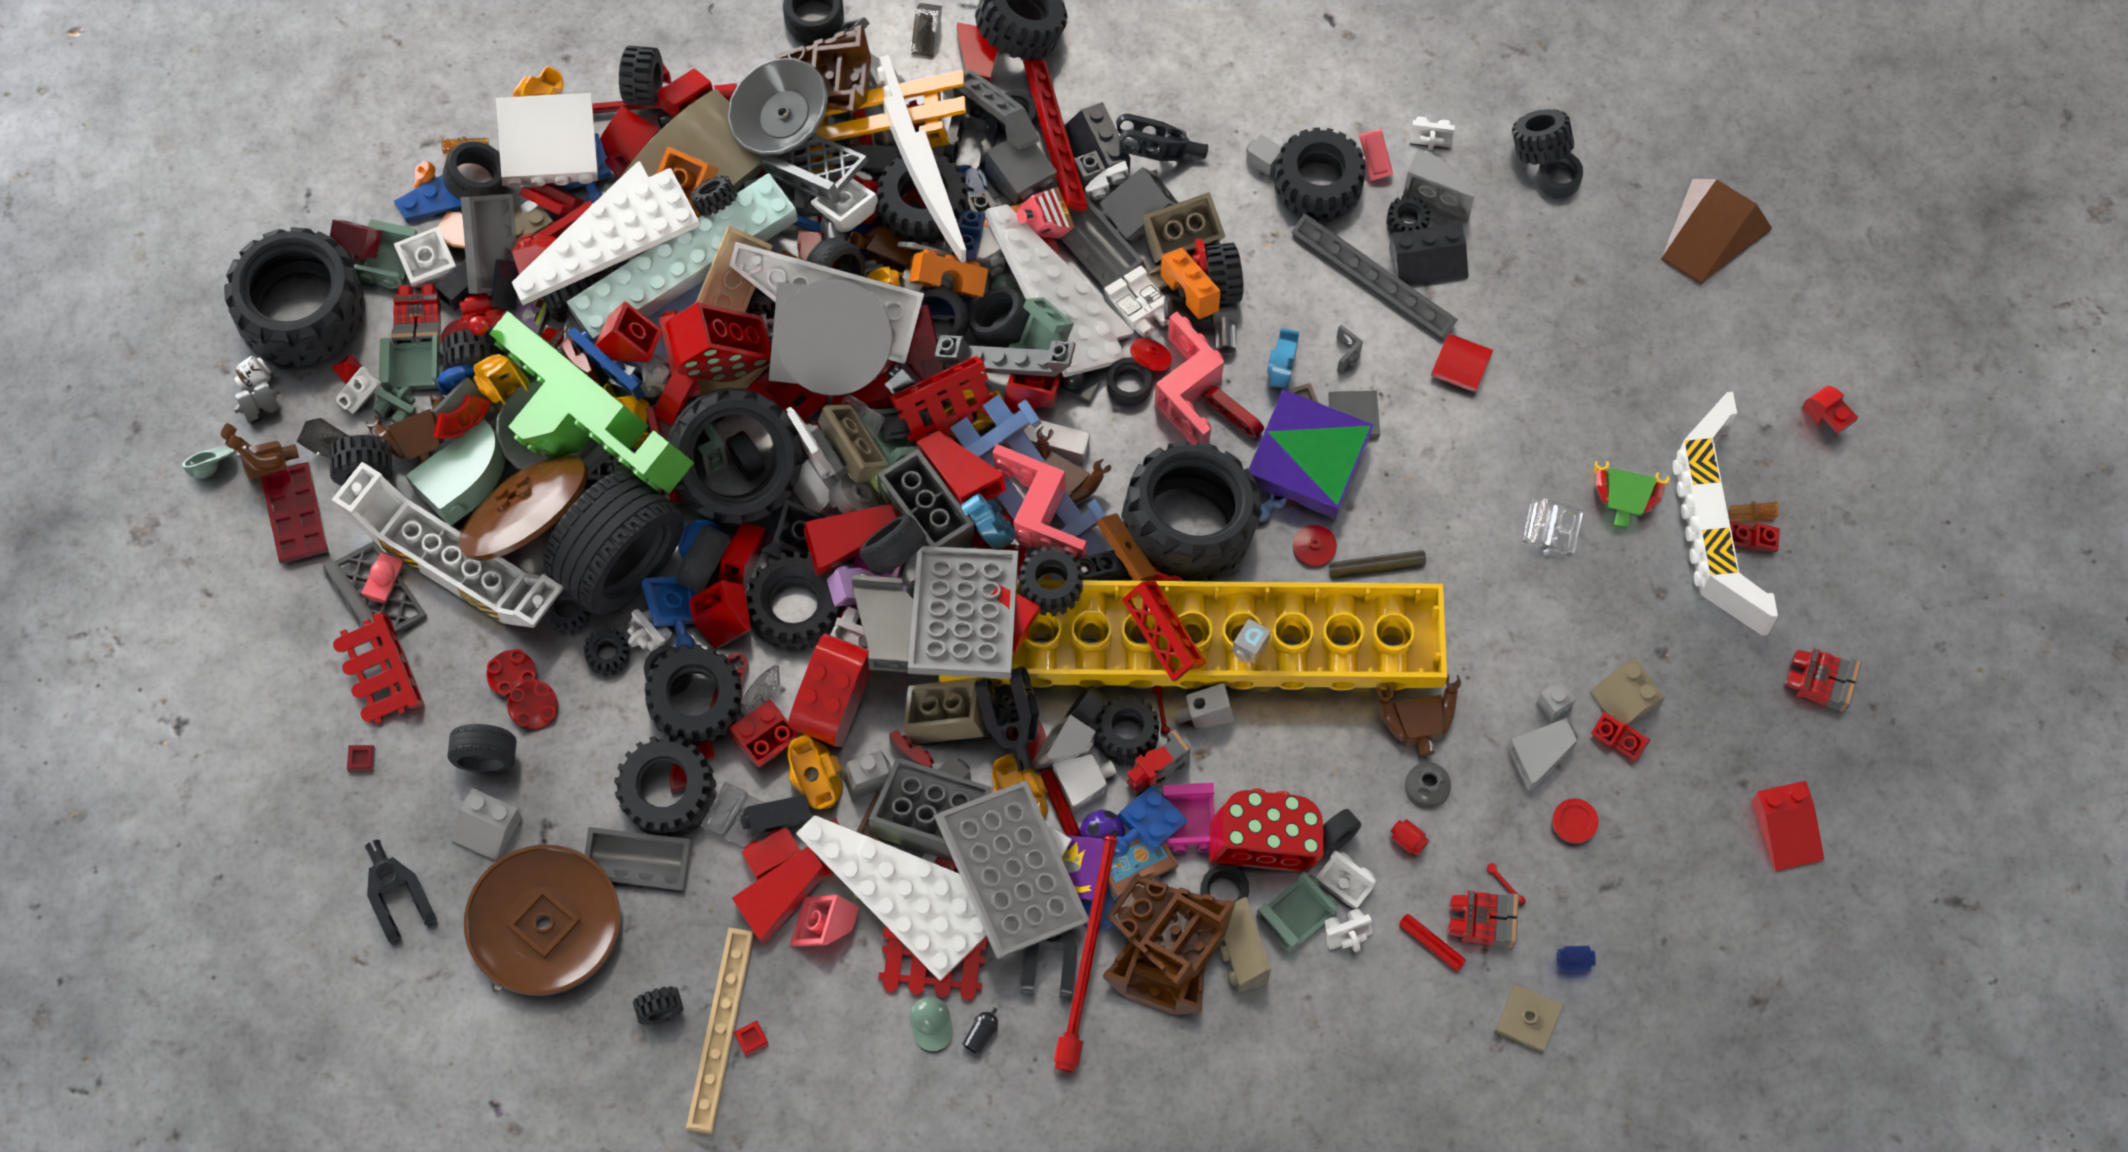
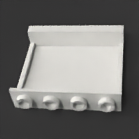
M591 93L496 98L502 186L518 188L521 185L531 184L532 186L539 187L546 183L566 185L569 182L588 184L598 181Z

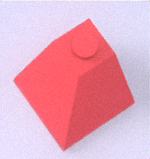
M838 895L805 897L790 945L793 947L828 945L850 933L856 923L859 906Z

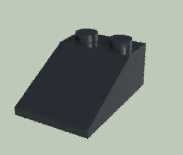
M787 499L781 507L772 511L761 550L779 558L781 553H785L786 558L794 557V552H800L801 557L807 558L810 552L804 534L805 523L826 518L827 516Z

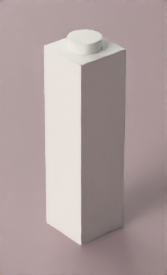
M1042 420V424L1035 429L1032 425L1023 429L1035 447L1038 441L1036 436L1037 430L1043 426L1042 433L1044 436H1048L1049 430L1052 429L1054 434L1048 440L1049 452L1053 451L1068 461L1083 465L1090 444V433Z

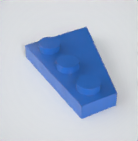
M443 174L394 200L395 206L406 223L434 217L437 213L457 212L461 208V200L455 198L445 187Z

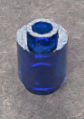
M1589 945L1564 946L1563 949H1557L1558 970L1585 972L1591 971V966L1596 964L1595 951L1590 950Z

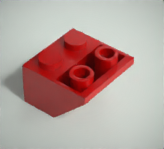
M720 580L689 599L692 622L715 649H719L751 631L744 585Z
M771 699L729 727L732 739L745 756L758 767H761L788 748L793 739L800 737L795 730L788 728L787 719Z

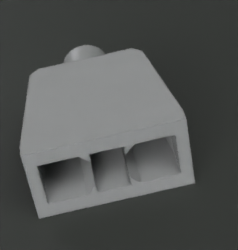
M1224 683L1188 694L1186 696L1188 705L1174 709L1178 723L1192 720L1195 729L1235 722L1230 698Z
M882 751L865 755L847 763L843 778L851 800L883 789L891 771V766Z

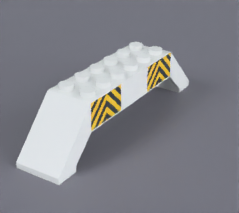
M1727 392L1683 441L1680 450L1677 451V458L1673 461V472L1675 475H1678L1679 479L1677 493L1683 500L1681 514L1682 518L1687 521L1688 527L1685 529L1687 541L1691 542L1690 561L1692 564H1695L1694 582L1696 586H1699L1700 594L1760 635H1768L1778 617L1774 593H1766L1739 573L1714 447L1722 435H1728L1737 415L1733 392Z
M361 462L332 498V502L382 549L397 558L403 559L404 563L500 623L534 628L564 589L562 585L544 574L540 576L526 573L502 557L483 561L467 558L459 548L460 531L405 498L381 473Z

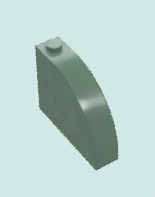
M483 419L477 426H473L464 435L452 441L405 475L414 492L451 526L476 508L494 489L502 475L505 457L500 449L496 434L490 424Z

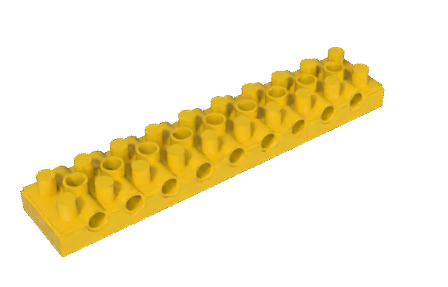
M1016 580V593L1021 596L1020 580ZM1037 580L1041 587L1049 590L1058 589L1066 582L1065 580ZM1083 580L1081 598L1079 602H1075V607L1072 610L1067 607V613L1061 614L1059 611L1057 616H1051L1050 612H1047L1046 616L1039 613L1028 629L1029 635L1016 654L1012 653L1011 669L1024 666L1029 673L1032 687L1037 688L1053 685H1078L1084 688H1088L1091 685L1095 688L1104 685H1128L1132 688L1144 689L1156 685L1198 689L1222 683L1230 688L1240 690L1250 689L1255 686L1280 687L1286 690H1298L1304 687H1329L1334 690H1350L1356 687L1376 688L1378 686L1380 689L1387 690L1386 683L1393 691L1405 688H1444L1447 679L1443 584L1156 581L1191 639L1198 642L1195 645L1206 661V664L1200 669H1190L1180 679L1172 681L1148 642L1143 644L1134 642L1136 639L1146 640L1122 599L1142 581ZM1138 594L1132 601L1137 609L1142 610L1143 599ZM1148 615L1147 626L1149 629L1155 630L1156 620L1153 615ZM1248 619L1271 630L1269 641L1255 664L1249 661H1241L1232 652L1233 643ZM1160 635L1159 645L1162 650L1167 651L1168 640L1166 636ZM1037 638H1045L1048 641L1044 643L1035 642L1034 640ZM1092 638L1099 642L1087 643L1084 640ZM1292 640L1298 644L1288 645L1284 641ZM1334 641H1344L1348 645H1338ZM1392 641L1396 643L1398 646H1390L1385 644L1384 642ZM1173 656L1172 666L1175 671H1178L1183 666L1178 656ZM939 675L940 682L982 678ZM990 678L994 687L1010 684L1007 678Z

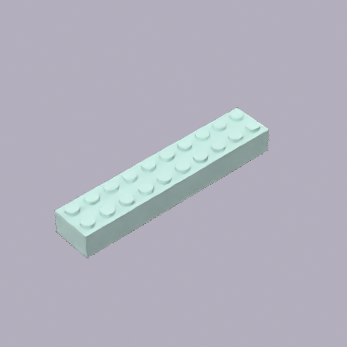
M768 173L738 192V196L735 197L736 200L731 202L730 206H725L726 209L723 211L719 210L718 213H712L710 216H707V214L698 218L699 227L650 248L568 300L567 304L571 314L583 331L593 338V344H596L607 317L624 301L647 318L705 281L727 226L734 227L766 242L797 222L796 208L772 176Z

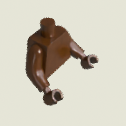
M884 225L877 226L863 235L853 231L847 241L866 251L865 260L875 259L876 264H883V267L889 266L891 270H897L902 274L906 269L911 270L914 254L921 253L898 247V242H904L901 241V236H893L890 233V229H886Z
M441 393V397L437 399L433 398L432 394L429 395L432 410L445 398L444 394ZM431 408L387 425V428L383 426L378 416H375L376 422L374 424L365 423L372 434L390 443L393 455L400 459L407 458V460L417 456L420 464L432 457L431 450L439 448V444H442L445 440L433 437L438 417L431 411Z
M226 423L221 430V437L226 440V446L238 452L237 455L242 460L244 471L249 480L287 469L286 461L299 458L296 444L282 447L279 441H273L252 446L242 437L235 435L237 428L233 425Z
M1042 426L1036 432L1038 441L1035 448L1048 465L1065 471L1066 492L1074 504L1078 505L1096 492L1104 478L1103 474L1111 471V465H1107L1103 470L1101 463L1104 459L1098 460L1094 463V471L1090 474L1053 451L1049 452L1048 440L1053 436L1054 431L1050 429L1048 436H1044Z
M1447 674L1445 682L1447 688L1444 691L1443 697L1435 695L1395 701L1393 703V689L1387 683L1385 693H1382L1378 686L1375 688L1376 694L1380 697L1379 703L1382 718L1388 729L1398 740L1404 741L1406 746L1418 745L1420 756L1422 757L1433 755L1435 753L1433 743L1441 741L1442 735H1446L1450 729L1455 714L1457 689L1461 686L1459 675H1457L1456 682L1449 683L1450 677Z

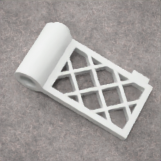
M791 407L786 409L788 416L799 432L801 446L820 477L826 479L835 475L834 469L811 434L819 426L806 425Z

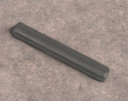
M1424 550L1335 561L1329 564V571L1331 576H1341L1423 565L1426 563V554Z

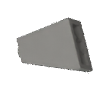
M1567 718L1511 738L1508 749L1528 792L1534 790L1573 750L1578 735L1574 726L1569 725Z

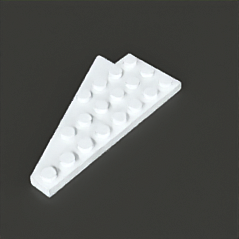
M639 161L514 279L512 284L522 305H525L700 226V223L671 168L648 177Z
M1007 204L988 208L984 212L985 217L1025 299L1044 297L1074 323L1067 342H1075L1076 346L1071 365L1062 372L1063 376L1068 377L1111 366L1115 361L1126 358L1118 341L1130 338L1134 331L1026 223H1019L1017 214Z
M735 242L729 266L775 302L778 282L809 285L821 280L840 279L853 282L869 290L882 303L891 321L893 343L888 360L906 363L924 293Z
M815 815L796 833L939 981L943 980L987 936L959 873Z

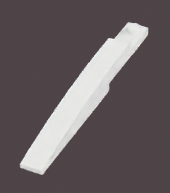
M889 55L880 57V67H877V75L879 81H884L885 84L883 87L885 95L884 112L895 142L912 180L934 221L960 262H966V248L925 130L915 132Z

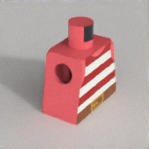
M1058 187L1031 196L1020 205V210L1017 213L1019 223H1026L1039 237L1060 239L1075 228Z

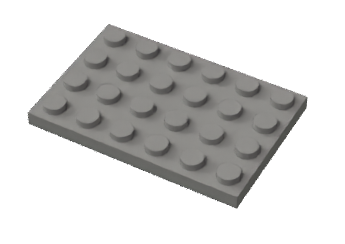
M922 546L917 552L908 674L1011 679L1018 551ZM999 585L1011 590L1010 609L997 600L1001 592ZM997 587L998 592L995 595H991L994 589Z
M1027 780L937 813L934 816L997 959L1089 922V918Z

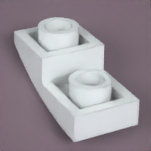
M1120 162L1097 175L1085 187L1086 197L1089 200H1101L1110 194V184L1118 185L1128 179L1129 172L1126 162Z

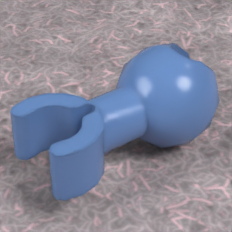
M1270 494L1269 500L1265 504L1261 503L1258 522L1263 523L1267 521L1271 515L1270 511L1274 508H1282L1286 503V497L1279 501H1273L1276 495Z

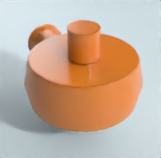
M424 161L416 166L415 177L417 180L413 186L418 188L423 183H427L435 178L436 168L431 162Z

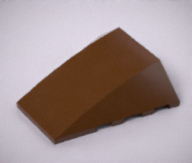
M862 25L854 27L853 31L847 33L844 31L835 34V37L825 41L823 39L814 41V44L811 46H800L775 55V59L796 58L812 64L824 78L828 92L827 109L855 113L867 102L871 55Z
M1692 179L1661 259L1702 284L1723 268L1728 261L1733 260L1741 251L1754 244L1759 237L1767 234L1772 227L1755 202L1717 179Z
M1135 876L1107 914V918L1172 982L1179 986L1198 975L1225 937L1235 902L1218 900L1211 895H1199L1190 892L1188 889L1181 887L1176 889L1162 882Z
M1129 940V943L1118 954L1111 967L1103 974V978L1127 999L1172 1015L1200 1013L1202 1011L1205 965L1195 978L1177 986Z

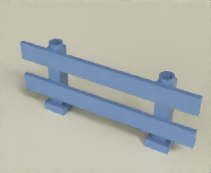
M999 394L985 403L983 407L997 427L983 437H980L967 417L951 427V430L965 449L993 467L994 460L991 452L996 444L1001 446L1006 441L1015 452L1047 464L1023 430L1029 425H1032L1035 429L1042 424L1026 399L1018 404L1021 410L1014 415L1010 412ZM1004 478L1006 491L997 496L1011 517L1015 519L1024 499L1011 480ZM1065 491L1056 510L1066 525L1060 531L1085 540L1087 556L1107 551L1092 530V528L1097 526L1096 522L1100 518L1107 516L1094 499L1087 504L1090 509L1081 514ZM1033 547L1034 550L1031 551L1030 553L1034 552L1035 550H1036L1038 553H1040L1041 551H1040V549H1037V548ZM1051 573L1055 580H1064L1062 576Z

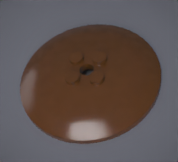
M560 455L542 460L515 473L491 491L470 515L459 536L460 550L471 560L483 561L503 556L529 543L556 523L578 499L587 482V466L577 456Z
M558 845L529 846L513 851L497 860L481 875L474 885L464 913L466 944L480 970L497 985L515 993L531 996L561 993L580 985L593 976L611 954L620 928L619 901L614 886L607 874L588 856L571 848ZM547 917L551 920L548 928L539 929L537 927L539 919Z

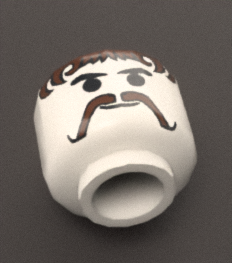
M250 356L236 367L237 377L234 379L241 389L248 388L250 391H254L256 384L265 380L268 383L271 380L270 373L272 370L261 356L259 358Z

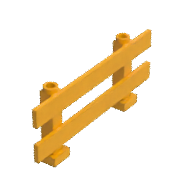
M963 70L899 83L904 99L924 95V105L907 109L912 124L925 122V125L919 126V131L925 130L930 147L948 145L949 139L942 118L966 113V102L964 96L941 101V91L965 86ZM883 87L868 90L867 102L859 109L884 104L885 95ZM826 108V114L814 134L833 142L889 130L890 126L885 113L829 125V115L847 111ZM813 146L811 147V152L823 149V146ZM828 154V159L833 158L832 154ZM824 156L813 158L812 163L823 161ZM835 165L829 166V170L835 169ZM825 167L813 170V173L825 171Z

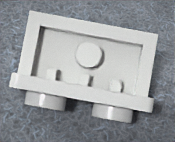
M1336 850L1316 876L1317 881L1323 888L1354 910L1361 906L1376 884V879L1372 872L1364 867H1358L1353 863L1350 856L1343 852L1339 853Z

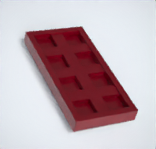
M929 305L920 307L906 359V365L923 381L944 371L943 362L934 357L938 341ZM892 361L893 367L895 365L900 367L903 364L896 361Z
M309 462L288 466L285 470L261 476L280 564L329 552Z

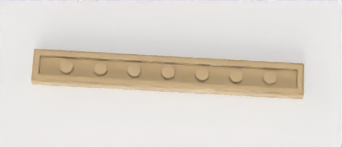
M728 928L686 1130L713 1135L753 945L754 931Z

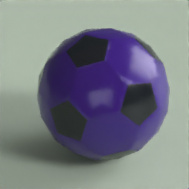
M1104 809L1089 813L1083 819L1080 827V837L1103 839L1108 835L1123 837L1125 835V826L1117 814Z

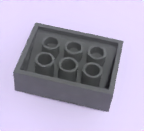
M897 757L869 817L870 835L954 862L934 816L937 813L991 794L993 787Z

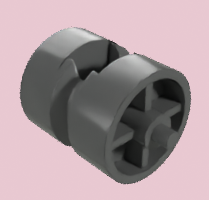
M265 380L256 384L252 392L247 389L236 393L235 396L239 405H237L238 408L234 409L236 414L239 412L241 414L244 413L248 423L261 417L262 411L268 414L280 409L276 401V395L281 393L279 389L276 391L271 390Z

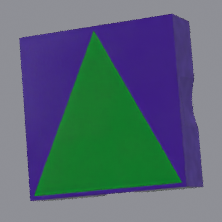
M1283 389L1250 464L1249 471L1255 479L1258 489L1276 496L1292 499L1306 508L1336 519L1347 494L1354 471L1359 465L1374 424Z

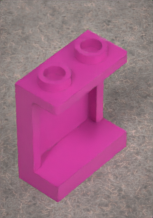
M1214 783L1163 785L1162 795L1188 819L1187 824L1167 839V847L1174 854H1183L1187 850L1197 849L1198 852H1209L1210 822L1215 815Z

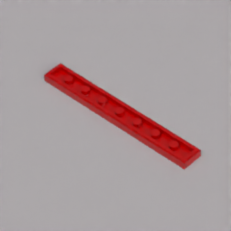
M1031 58L1023 60L1050 159L1057 171L1056 180L1062 198L1068 209L1084 212L1088 205L1046 61L1041 59L1032 60Z

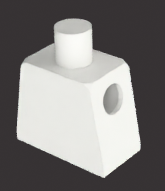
M1092 754L1054 763L1052 768L1072 814L1107 792L1105 779L1116 774L1111 760L1097 765Z

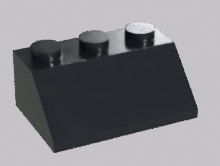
M1103 102L1080 110L1064 125L1074 160L1079 156L1097 151L1105 170L1125 161L1128 172H1130L1131 158L1128 153L1121 150L1118 131Z
M1461 223L1391 234L1389 250L1395 275L1409 286L1468 278L1467 246Z

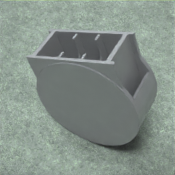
M840 279L821 280L809 285L777 283L769 381L799 383L806 389L816 393L843 395L865 387L881 373L891 353L893 333L888 313L875 295L858 284Z

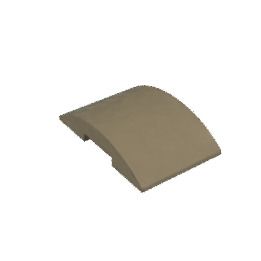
M715 89L689 105L664 126L639 152L622 176L639 161L648 177L655 175L667 146L718 167L716 176H728L736 191L744 184V181L753 180L763 170V167L759 160L761 155L745 150L732 136L727 119L730 102Z

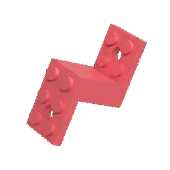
M1176 312L1169 318L1168 340L1187 361L1156 383L1155 406L1191 445H1196L1198 441L1209 444L1211 426L1204 417L1200 418L1193 404L1203 398L1204 393L1211 386H1219L1222 383L1224 359L1217 350L1213 351L1201 333L1198 334L1193 329L1191 322L1186 317H1182Z
M996 444L992 452L994 468L999 470L1005 479H1016L1023 486L1029 488L1013 522L1015 539L1018 543L1026 548L1035 547L1040 549V551L1043 547H1046L1047 550H1051V546L1057 547V551H1061L1063 548L1067 550L1068 556L1072 553L1076 557V561L1081 557L1087 556L1085 540L1049 526L1066 491L1065 471Z

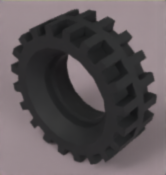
M794 552V557L786 558L785 553H781L780 559L777 561H773L772 558L767 559V566L765 568L759 566L756 569V577L750 578L749 590H746L748 613L753 628L757 629L761 639L763 637L767 638L768 644L774 646L775 643L780 644L782 650L787 651L788 646H796V651H802V645L809 644L811 648L815 647L816 641L823 634H828L830 630H833L837 618L842 613L841 606L834 607L827 579L834 571L831 569L822 575L816 576L810 554H808L807 558H803L800 556V552ZM791 584L806 585L817 596L818 604L816 611L805 621L797 623L784 622L772 610L773 597L778 590Z
M664 735V739H657L653 736L649 737L650 742L644 745L640 741L636 744L638 749L633 753L628 751L625 754L628 758L624 764L619 763L617 767L620 774L614 780V783L617 785L615 796L620 802L621 810L642 831H649L653 835L660 836V834H666L668 837H673L674 832L681 831L683 834L689 832L687 827L692 824L698 826L701 823L699 818L703 814L708 815L710 812L708 808L710 801H715L716 796L713 794V788L716 787V781L713 778L714 771L695 745L687 743L681 737L672 739L670 735ZM660 763H673L680 766L687 777V788L683 797L675 804L667 807H657L648 803L642 793V781L646 773L653 766Z

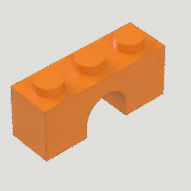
M1179 248L1162 255L1161 277L1173 291L1183 287L1186 295V306L1198 320L1219 312V288L1183 248Z
M928 249L914 254L909 279L910 283L926 287L940 286L942 275L947 272L954 282L953 291L958 295L973 299L984 296L988 269L980 267L981 263L976 261L961 263L956 256L945 255V257L937 256L938 252Z

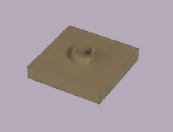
M1515 984L1495 1032L1543 1053L1563 1004Z

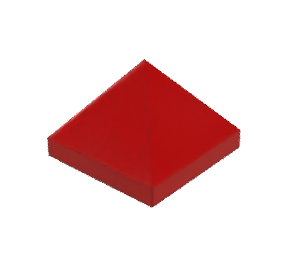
M351 353L332 366V369L347 384L360 367L363 366Z

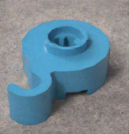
M1280 329L1276 350H1271L1267 373L1271 374L1269 386L1289 388L1300 331Z
M977 494L961 504L964 514L966 516L970 514L980 536L994 550H1001L1014 542L1015 531L1010 520L1006 522L1000 513L1002 508L993 499L986 502L981 494Z

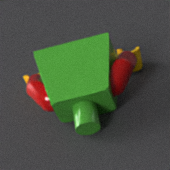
M1595 461L1594 465L1596 488L1601 502L1607 504V509L1617 511L1614 525L1626 528L1629 526L1631 514L1641 516L1643 513L1650 512L1661 501L1664 489L1670 480L1669 476H1667L1665 481L1658 478L1659 472L1656 473L1655 477H1650L1614 468L1609 469L1608 461H1606L1605 467L1598 466V461Z

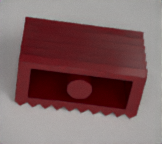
M332 219L329 236L338 245L342 246L348 255L353 254V259L367 261V258H377L382 231L346 220Z

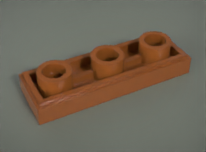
M1117 513L1102 517L1096 522L1101 529L1102 535L1109 541L1115 550L1116 556L1121 559L1132 579L1135 581H1145L1157 574Z

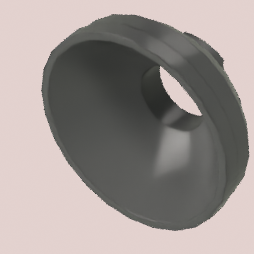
M1431 762L1420 763L1414 766L1406 777V794L1414 804L1420 807H1437L1443 804L1450 794V777L1447 771L1438 764ZM1427 774L1435 776L1437 784L1433 787L1426 786L1422 782L1423 776Z

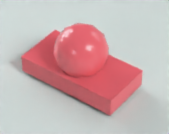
M1382 129L1359 134L1370 180L1394 175Z
M380 552L377 561L371 567L369 578L361 593L362 597L386 604L402 570L404 560Z

